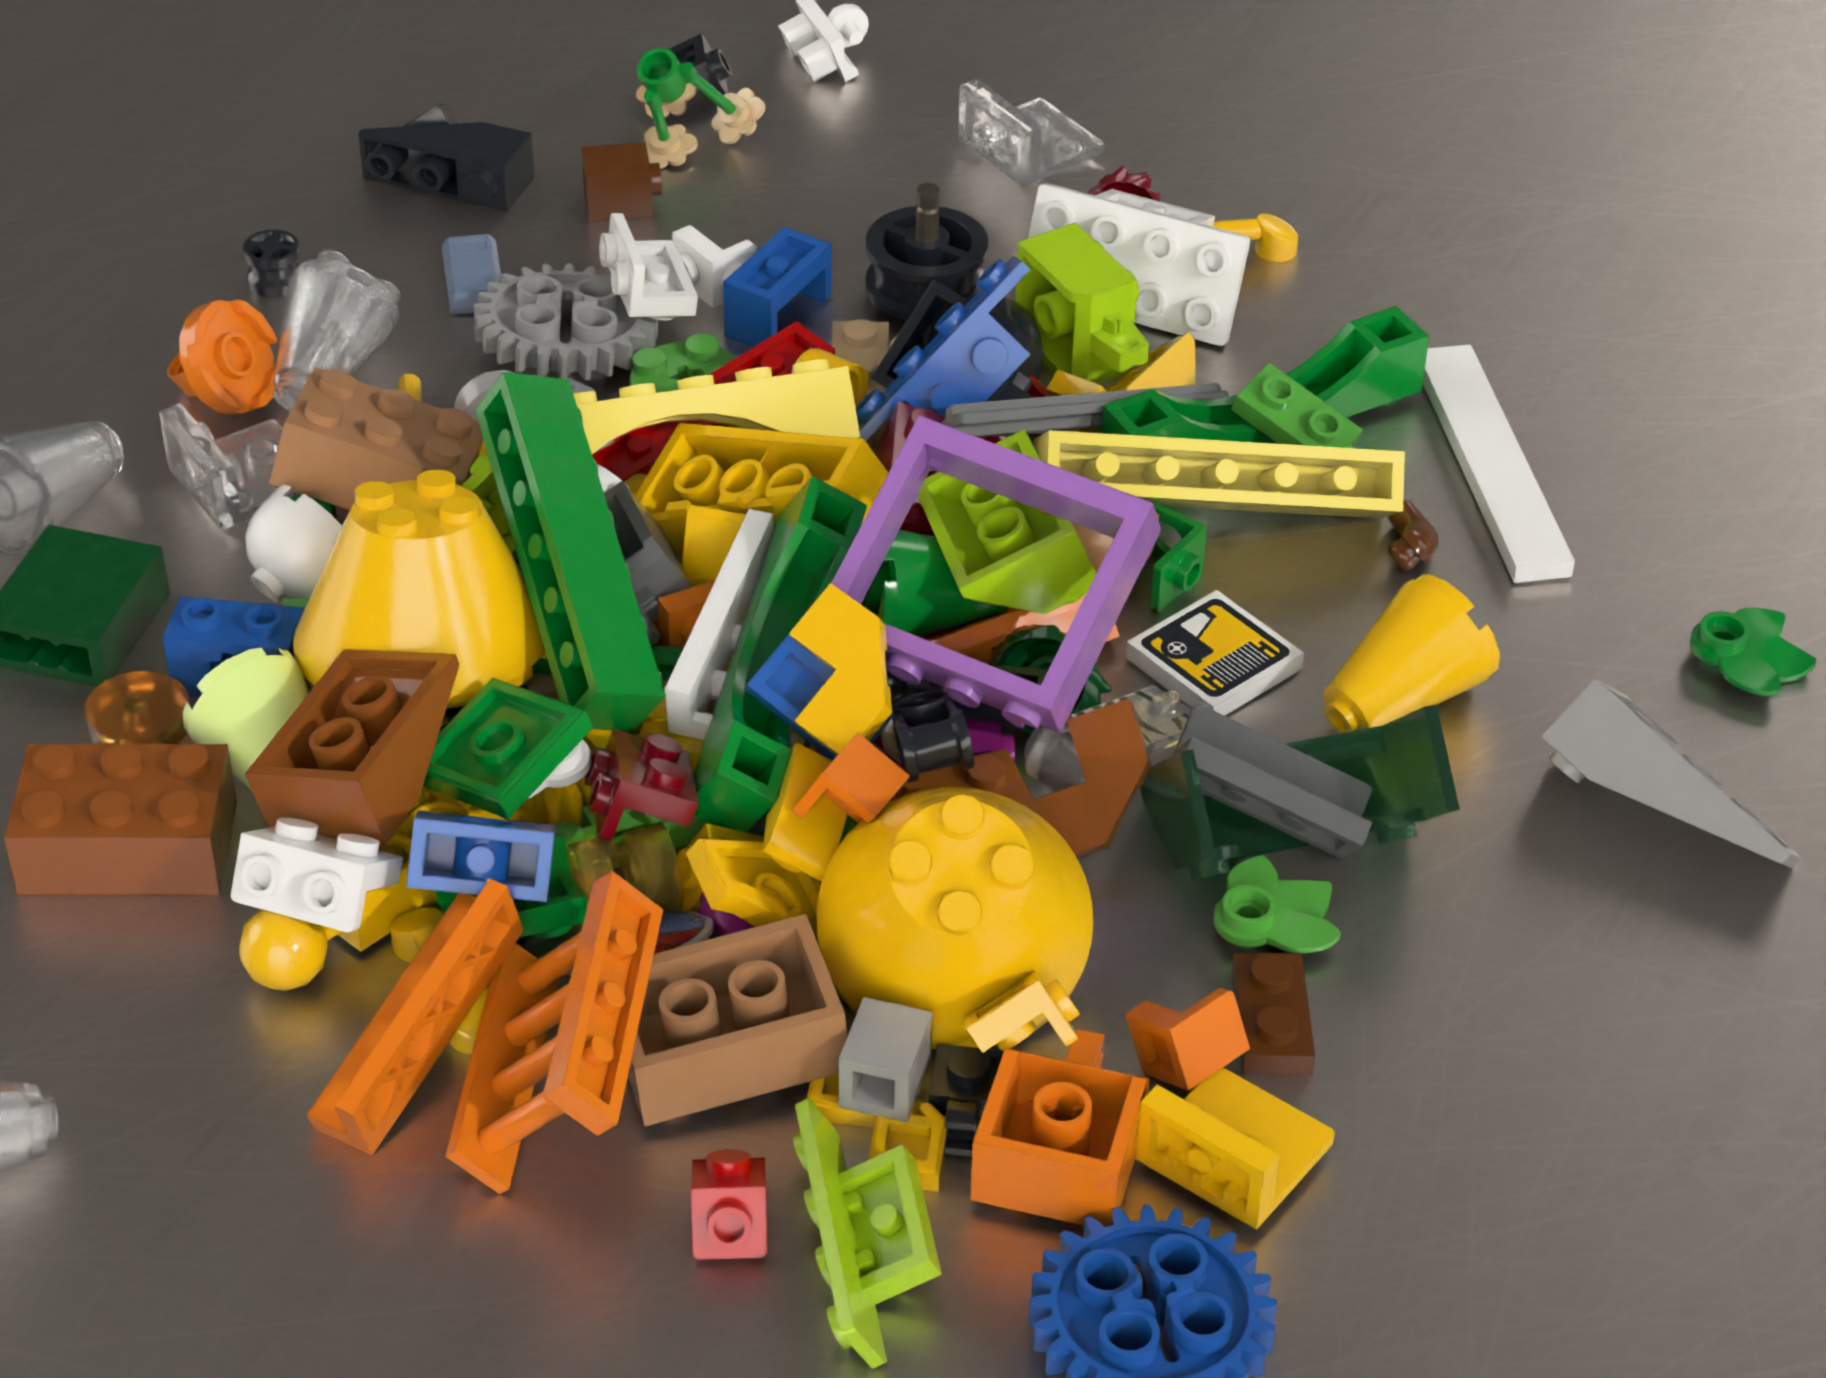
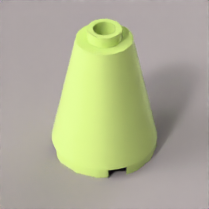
M256 648L226 659L207 673L198 683L197 687L202 695L196 702L193 710L187 702L183 710L184 728L195 744H228L232 773L249 789L251 787L245 776L246 771L311 691L299 663L287 650L280 648L278 649L281 655L267 656L262 648Z

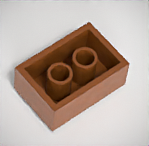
M27 744L4 836L17 895H220L237 804L228 744Z

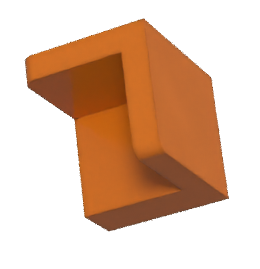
M857 732L821 773L792 811L803 819L817 801L825 795L857 823L862 819L866 822H872L910 775Z
M1218 988L1183 1012L1145 1000L1125 1014L1143 1074L1188 1091L1250 1049L1235 995L1232 991L1224 988Z

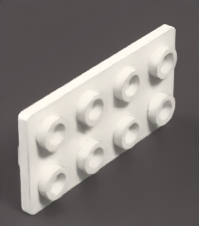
M1049 183L1038 187L1028 238L1072 223L1078 224L1089 236L1098 241L1125 269L1131 271L1138 280L1139 299L1136 301L1135 323L1177 335L1189 332L1193 339L1217 346H1223L1228 343L1250 246V238L1248 236L1213 227L1215 219L1213 215L1114 189L1097 195H1090Z

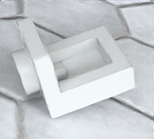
M691 225L672 232V240H674L698 297L713 309L724 304L723 281L757 252V246L749 240H744L723 250Z

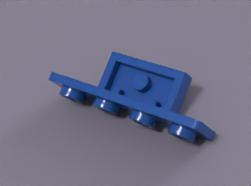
M1013 256L1007 263L1002 259H998L989 266L976 282V285L981 290L965 307L960 302H957L949 308L934 327L939 334L923 350L916 345L897 363L893 371L898 377L882 393L875 388L860 401L855 408L860 432L859 438L867 441L892 415L898 401L903 403L906 400L911 406L928 408L946 417V408L951 404L986 402L1031 355L989 314L1030 270L1021 260Z

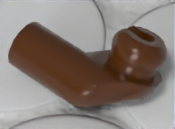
M1404 500L1403 512L1388 516L1389 522L1402 536L1399 540L1389 545L1388 553L1403 571H1410L1419 561L1422 560L1425 563L1430 559L1438 548L1439 539L1435 528L1410 500Z

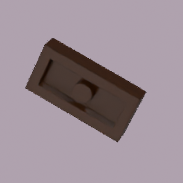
M1233 953L1231 969L1233 993L1250 1046L1248 1051L1240 1055L1242 1075H1313L1315 1051L1302 953Z

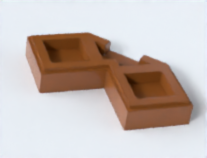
M1130 699L1067 720L1086 782L1034 799L1044 820L1063 837L1077 859L1110 848L1122 825L1120 821L1136 790L1141 788L1153 765L1134 705Z

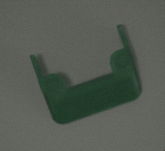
M1437 704L1422 707L1382 726L1285 744L1371 786L1372 792L1362 817L1373 822L1368 835L1377 833L1379 845L1418 837L1417 824L1425 823L1460 810ZM1194 749L1181 751L1150 767V771L1140 788L1144 805L1175 871L1189 869L1191 881L1229 874V861L1312 846L1203 794Z

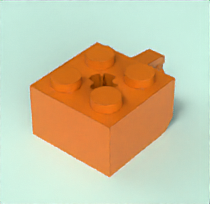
M1076 1030L1078 1040L1071 1044L1066 1060L1006 1048L973 1140L970 1200L1083 1226L1085 1218L1091 1216L1098 1220L1105 1228L1111 1226L1113 1208H1121L1135 1161L1140 1102L1148 1094L1150 1078L1101 1068L1103 1063V1052L1101 1049L1104 1045L1105 1035L1090 1031Z

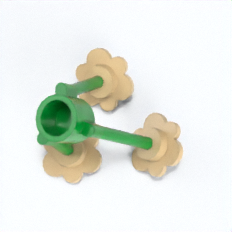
M655 48L646 51L638 62L637 74L643 85L637 89L636 96L640 103L646 104V113L653 119L655 125L646 131L645 141H642L646 142L649 163L659 162L660 169L668 164L679 166L686 161L687 154L697 149L698 142L696 136L686 133V128L681 124L667 126L665 120L670 113L675 116L685 113L687 109L685 101L694 97L696 88L717 105L718 114L713 117L711 125L719 132V138L722 142L733 144L742 135L750 136L756 130V120L760 119L763 115L765 102L755 96L750 88H743L737 94L729 92L722 95L697 73L692 63L680 64L676 55L666 48Z

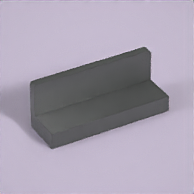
M1197 705L1191 710L1165 776L1340 859L1347 857L1364 846L1373 823L1362 817L1372 792L1369 784L1203 705Z

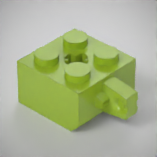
M1076 223L1018 242L1017 258L1030 270L1016 284L1015 302L1027 309L1036 322L1041 333L1043 352L1045 353L1042 362L1054 374L1058 369L1088 381L1102 384L1123 376L1132 366H1141L1148 362L1149 343L1135 326L1139 286L1138 280L1131 271L1125 269L1098 241H1095Z

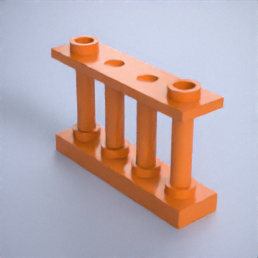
M610 871L593 882L581 932L539 959L515 943L490 981L445 1157L498 1194H502L510 1189L521 1139L560 1115L566 1113L597 1136L618 1124L663 909L614 871ZM572 971L570 982L557 990L559 979ZM560 1023L557 1036L544 1044L547 1030ZM547 1077L544 1091L531 1099L534 1084Z

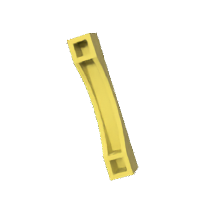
M828 359L796 363L792 365L794 374L772 377L771 367L747 369L735 373L736 382L714 385L713 375L685 378L677 381L678 390L656 393L654 383L632 385L620 388V398L597 401L595 391L573 394L576 405L582 414L583 427L592 454L609 441L632 430L664 422L704 421L736 428L853 438L860 437L849 367L829 369Z

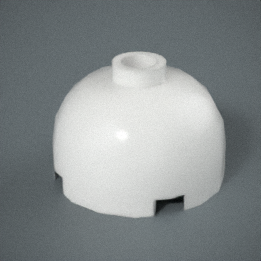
M285 484L278 487L259 506L250 518L245 534L247 557L256 570L250 576V579L263 595L276 603L282 597L310 598L342 529V525L328 511L306 494L301 495L296 501L287 497L291 487Z

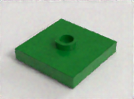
M491 678L439 733L423 787L509 819L594 726L586 710Z

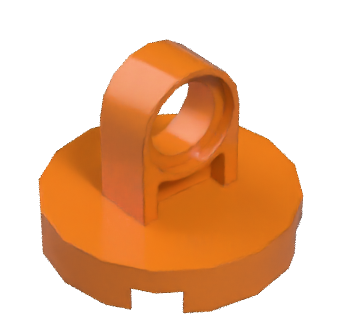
M219 299L198 306L184 321L179 337L180 352L169 364L167 376L187 396H198L202 402L218 413L235 416L264 407L277 394L282 378V364L274 366V355L270 346L278 343L275 332L262 313L246 301L236 299L228 302Z

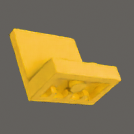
M1223 1067L1199 1083L1185 1099L1180 1098L1158 1084L1140 1102L1135 1159L1257 1230L1333 1145L1335 1132L1329 1126Z

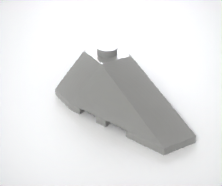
M1595 678L1542 735L1556 749L1549 759L1578 784L1584 777H1587L1597 784L1790 868H1794L1802 860L1795 851L1751 810L1736 798L1730 799L1722 792L1724 789L1721 785L1722 783L1708 770L1701 767L1685 753L1681 755L1679 751L1683 747L1624 693Z

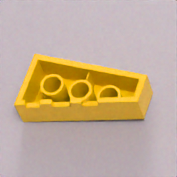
M679 423L635 496L663 529L678 559L682 560L686 515L690 505L747 514L749 509L772 513L775 527L778 514L806 482L814 476L866 504L864 521L888 475V471L863 438Z

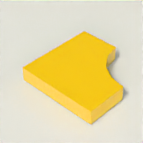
M698 839L685 853L711 909L734 914L755 927L806 914L818 943L816 910L821 886L818 879L804 872L795 873L781 867L772 856L763 852L764 841Z

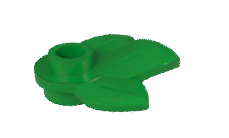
M1743 608L1735 613L1725 611L1711 612L1705 615L1691 632L1690 648L1693 653L1705 663L1719 668L1728 682L1751 694L1761 696L1778 695L1780 683L1798 680L1812 671L1816 665L1815 657L1779 636L1785 623V614L1779 611L1763 608Z

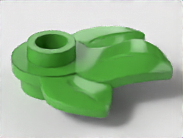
M1264 855L1245 860L1230 871L1227 876V892L1217 903L1214 910L1213 922L1217 932L1225 940L1239 946L1256 947L1269 944L1286 952L1306 954L1319 952L1331 947L1339 941L1341 931L1334 924L1323 919L1330 905L1332 883L1322 880L1278 879L1276 869Z

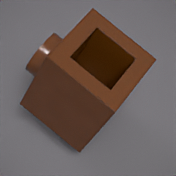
M646 142L581 147L584 195L589 222L609 221L611 213H623L625 219L653 217L652 196L662 195L661 172L659 162L649 163Z

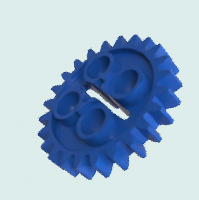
M1143 1205L1140 1221H1130L1126 1214L1119 1207L1113 1208L1111 1226L1105 1228L1098 1220L1088 1216L1084 1221L1083 1238L1064 1230L1060 1238V1252L1054 1250L1044 1251L1042 1272L1033 1273L1031 1298L1029 1300L1028 1325L1034 1327L1033 1349L1034 1351L1046 1352L1045 1372L1048 1375L1067 1372L1066 1378H1248L1249 1375L1261 1377L1264 1372L1266 1353H1272L1276 1328L1274 1324L1277 1300L1269 1297L1271 1277L1269 1274H1255L1257 1262L1255 1251L1234 1255L1237 1234L1233 1231L1223 1234L1215 1240L1209 1236L1211 1219L1206 1216L1190 1228L1182 1225L1183 1215L1181 1208L1175 1207L1165 1222L1156 1221L1154 1211L1150 1205ZM1134 1264L1140 1267L1142 1274L1144 1276L1146 1299H1141L1142 1277L1139 1272V1269L1137 1272ZM1159 1326H1163L1162 1347L1165 1354H1168L1171 1362L1166 1361L1160 1348Z

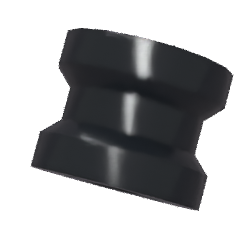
M278 229L264 230L246 239L243 244V254L245 261L250 265V268L247 270V283L253 293L267 298H279L290 295L301 287L303 273L301 266L296 262L299 258L300 249L299 241L295 235Z

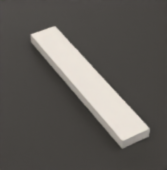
M1471 344L1428 348L1423 386L1513 582L1520 583L1572 577L1575 560Z

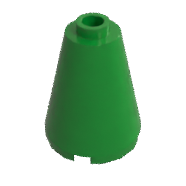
M899 529L861 603L862 606L878 616L883 623L918 637L1006 611L1008 608L963 598L937 538Z

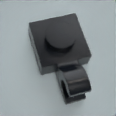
M937 1044L928 1103H931L943 1116H946L945 1128H947L944 1154L972 1157V1146L976 1134L978 1119L981 1120L1004 1051L988 1049L982 1053L980 1048Z

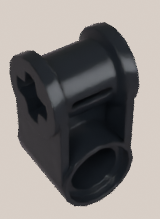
M920 692L891 702V717L902 769L910 775L906 780L907 783L918 781L920 773L959 764L963 770L974 768L972 744L964 714L961 709L956 708L947 692Z

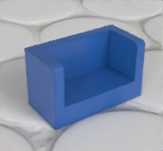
M783 227L723 281L724 337L750 347H755L777 333V312L797 294L822 303L825 302L832 295V244Z

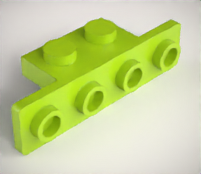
M807 1098L795 1104L800 1132L793 1135V1143L800 1162L809 1174L811 1188L804 1191V1199L812 1220L820 1229L823 1244L816 1248L815 1255L819 1269L825 1281L832 1289L834 1305L827 1308L828 1321L838 1343L845 1350L853 1347L873 1369L887 1363L875 1305L942 1275L916 1159L902 1144L847 1169L841 1139L837 1130L815 1104Z

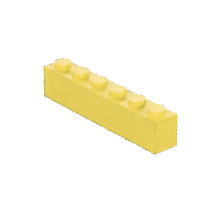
M1048 430L1034 439V448L1041 461L1144 500L1155 501L1166 507L1380 519L1403 512L1405 451Z

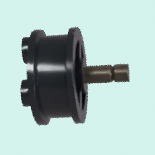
M920 184L917 187V206L901 208L883 215L871 225L866 234V253L872 262L865 277L866 293L874 306L889 315L908 320L933 279L964 298L976 295L981 290L976 285V282L985 272L981 265L988 254V236L985 229L978 221L965 213L940 207L939 187L936 184Z

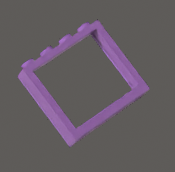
M919 415L839 567L832 584L858 603H862L931 469L1114 538L1041 685L884 623L887 640V651H885L886 670L895 677L911 684H919L923 678L942 686V690L947 692L951 699L960 704L977 708L980 702L1002 710V716L1022 729L1025 724L1037 729L1040 725L1060 734L1161 531L1154 504Z

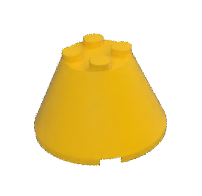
M436 469L420 473L416 480L394 483L369 481L357 486L354 490L355 502L348 513L293 636L294 658L299 663L304 677L315 686L344 649L456 654L460 665L447 708L467 705L491 678L518 687L533 677L532 666L541 657L547 659V655L523 573L480 498L467 488L456 485V478L453 473Z
M940 787L910 793L888 802L872 822H866L862 819L846 835L830 859L822 878L816 910L819 948L834 987L841 998L855 1014H857L863 997L931 1011V1049H936L937 1044L979 1048L966 1029L964 1017L1005 992L1034 970L1045 986L1057 979L1070 997L1087 963L1093 934V905L1089 886L1077 857L1063 837L1046 820L1028 807L993 792L964 787ZM1043 1013L1032 1019L1037 1026L1034 1031L1048 1021ZM995 1044L989 1049H997L999 1047Z

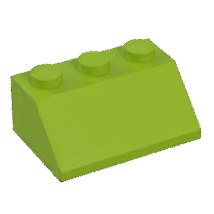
M1025 429L995 443L1040 460ZM937 472L925 479L917 496L963 598L1045 615L1063 605L1072 604L1087 594L1097 573L1072 522L941 472Z

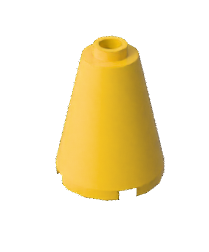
M1422 574L1415 581L1412 579L1406 582L1324 690L1323 696L1326 705L1323 710L1327 721L1343 736L1352 735L1358 739H1366L1485 682L1489 676L1499 669L1500 653L1493 632L1488 624L1480 630L1477 629L1473 621L1466 614L1475 606L1463 593L1447 581L1431 574Z

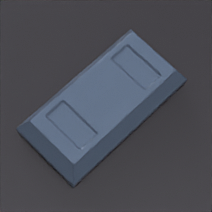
M489 234L448 237L441 245L450 314L474 312V304L478 303V293L487 292V283L490 281L502 283L496 240Z

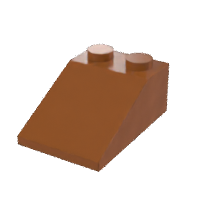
M344 649L245 773L267 826H276L278 818H296L316 823L318 825L317 834L338 839L339 834H358L377 839L380 842L379 845H387L419 801L460 665L456 654Z

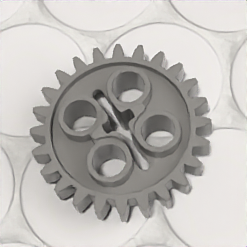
M569 263L564 266L562 271H555L549 264H543L542 272L535 273L527 267L521 268V277L504 273L502 274V283L488 282L487 292H479L478 303L474 304L476 342H483V352L485 354L497 353V363L499 364L515 361L516 372L525 371L530 367L536 368L537 376H546L550 371L558 372L559 378L566 379L570 373L578 372L583 379L590 380L591 371L595 370L608 377L613 376L614 365L626 370L632 369L634 353L646 347L655 348V338H658V320L650 317H629L621 296L613 294L611 272L602 276L595 275L594 266L587 267L583 272H575L574 267ZM568 299L573 301L571 341L569 343H562L560 341L561 305L563 300Z

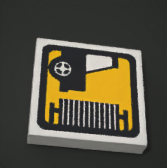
M1215 590L1128 640L1125 658L1191 708L1203 705L1225 716L1302 670L1304 652L1221 592Z

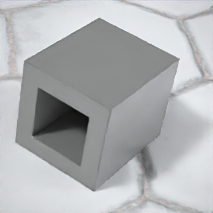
M863 997L839 1056V1107L899 1121H909L931 1062V1011Z

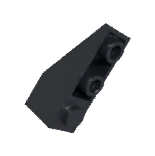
M485 122L361 129L358 132L362 175L365 179L508 211L535 178L532 133Z

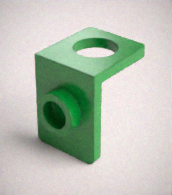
M1150 501L1154 504L1156 513L1160 514L1159 523H1166L1172 526L1181 536V540L1171 548L1158 535L1152 556L1159 558L1153 568L1150 609L1160 613L1183 591H1190L1199 581L1204 570L1208 526L1162 504Z

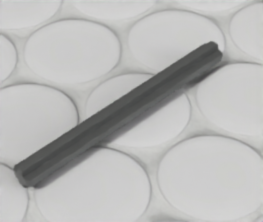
M1218 383L1154 388L1170 396L1192 400L1229 397L1226 390L1222 391ZM1152 388L951 404L946 408V419L942 421V424L979 438L1009 436L1023 429L1026 430L1027 434L1043 433L1048 430L1065 431L1102 427L1103 405Z

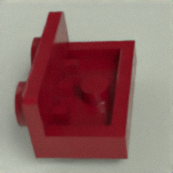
M613 728L606 748L596 747L591 755V767L584 780V784L591 787L588 812L595 815L597 837L612 841L624 808L690 827L699 803L688 751L683 750V747L677 741L661 734L647 733L645 737H641Z

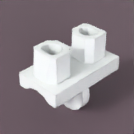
M795 0L800 14L780 24L778 28L787 48L794 57L799 56L802 66L811 80L816 82L835 70L838 71L845 82L858 76L856 67L844 53V49L859 44L867 33L869 22L863 10L855 4H843L833 8L827 17L815 0Z

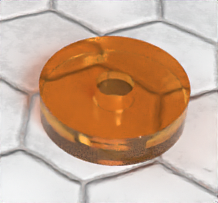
M132 671L116 675L104 681L92 691L85 704V717L90 739L94 744H179L188 734L183 722V710L186 702L190 705L186 688L176 678L157 671Z

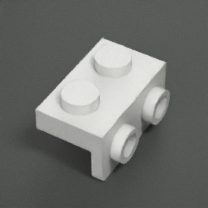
M611 213L609 233H602L600 237V261L603 267H609L613 294L621 296L628 316L650 317L663 321L674 319L677 316H696L698 295L674 240L635 241L623 213Z
M278 818L276 826L241 833L231 899L240 904L336 930L352 932L360 928L366 891L398 884L403 857L378 850L380 842L368 836L339 834L338 839L317 834L318 825L316 823L296 818Z

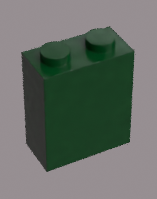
M48 524L0 590V667L107 689L170 595L162 547Z

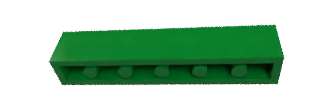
M503 371L475 408L559 700L586 710L594 726L593 729L613 730L615 728L622 731H636L666 697L662 674L657 668L648 639L646 621L640 613L632 587L630 570L624 561L616 535L613 514L608 509L600 483L598 466L592 457L584 431L581 411L576 405L569 379Z

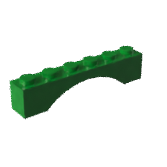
M1397 306L1349 321L1325 346L1304 363L1286 373V375L1347 418L1422 391L1429 335ZM1152 388L1103 405L1101 433L1276 443L1231 410L1237 395L1221 399L1192 400L1170 396Z
M814 476L806 482L778 514L693 774L699 803L694 815L716 826L745 833L776 803L792 752L789 740V726L747 693L745 687L827 586L832 583L861 527L867 508L866 504Z

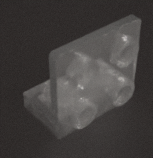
M978 79L960 85L958 139L1022 187L1037 183L1046 177L1080 165L1084 161L1103 154L1104 142L1043 98H1036L1015 107Z
M181 403L159 411L169 470L220 530L249 521L259 506L278 488V486L269 484L283 428L275 420L271 419L214 440L207 424L203 421L197 423ZM289 491L287 497L290 498L300 493Z

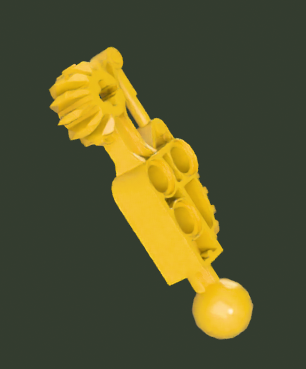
M585 776L565 787H546L533 797L528 798L509 819L423 787L418 803L388 844L379 845L378 850L403 857L399 883L366 891L361 925L358 930L344 932L260 909L243 926L239 944L240 961L253 981L264 987L285 992L307 985L324 966L328 948L327 941L336 935H339L362 952L391 933L390 924L399 915L418 908H429L435 904L436 896L434 890L406 887L413 823L418 810L549 825L559 821L580 824L582 807L588 805L591 787L584 784Z

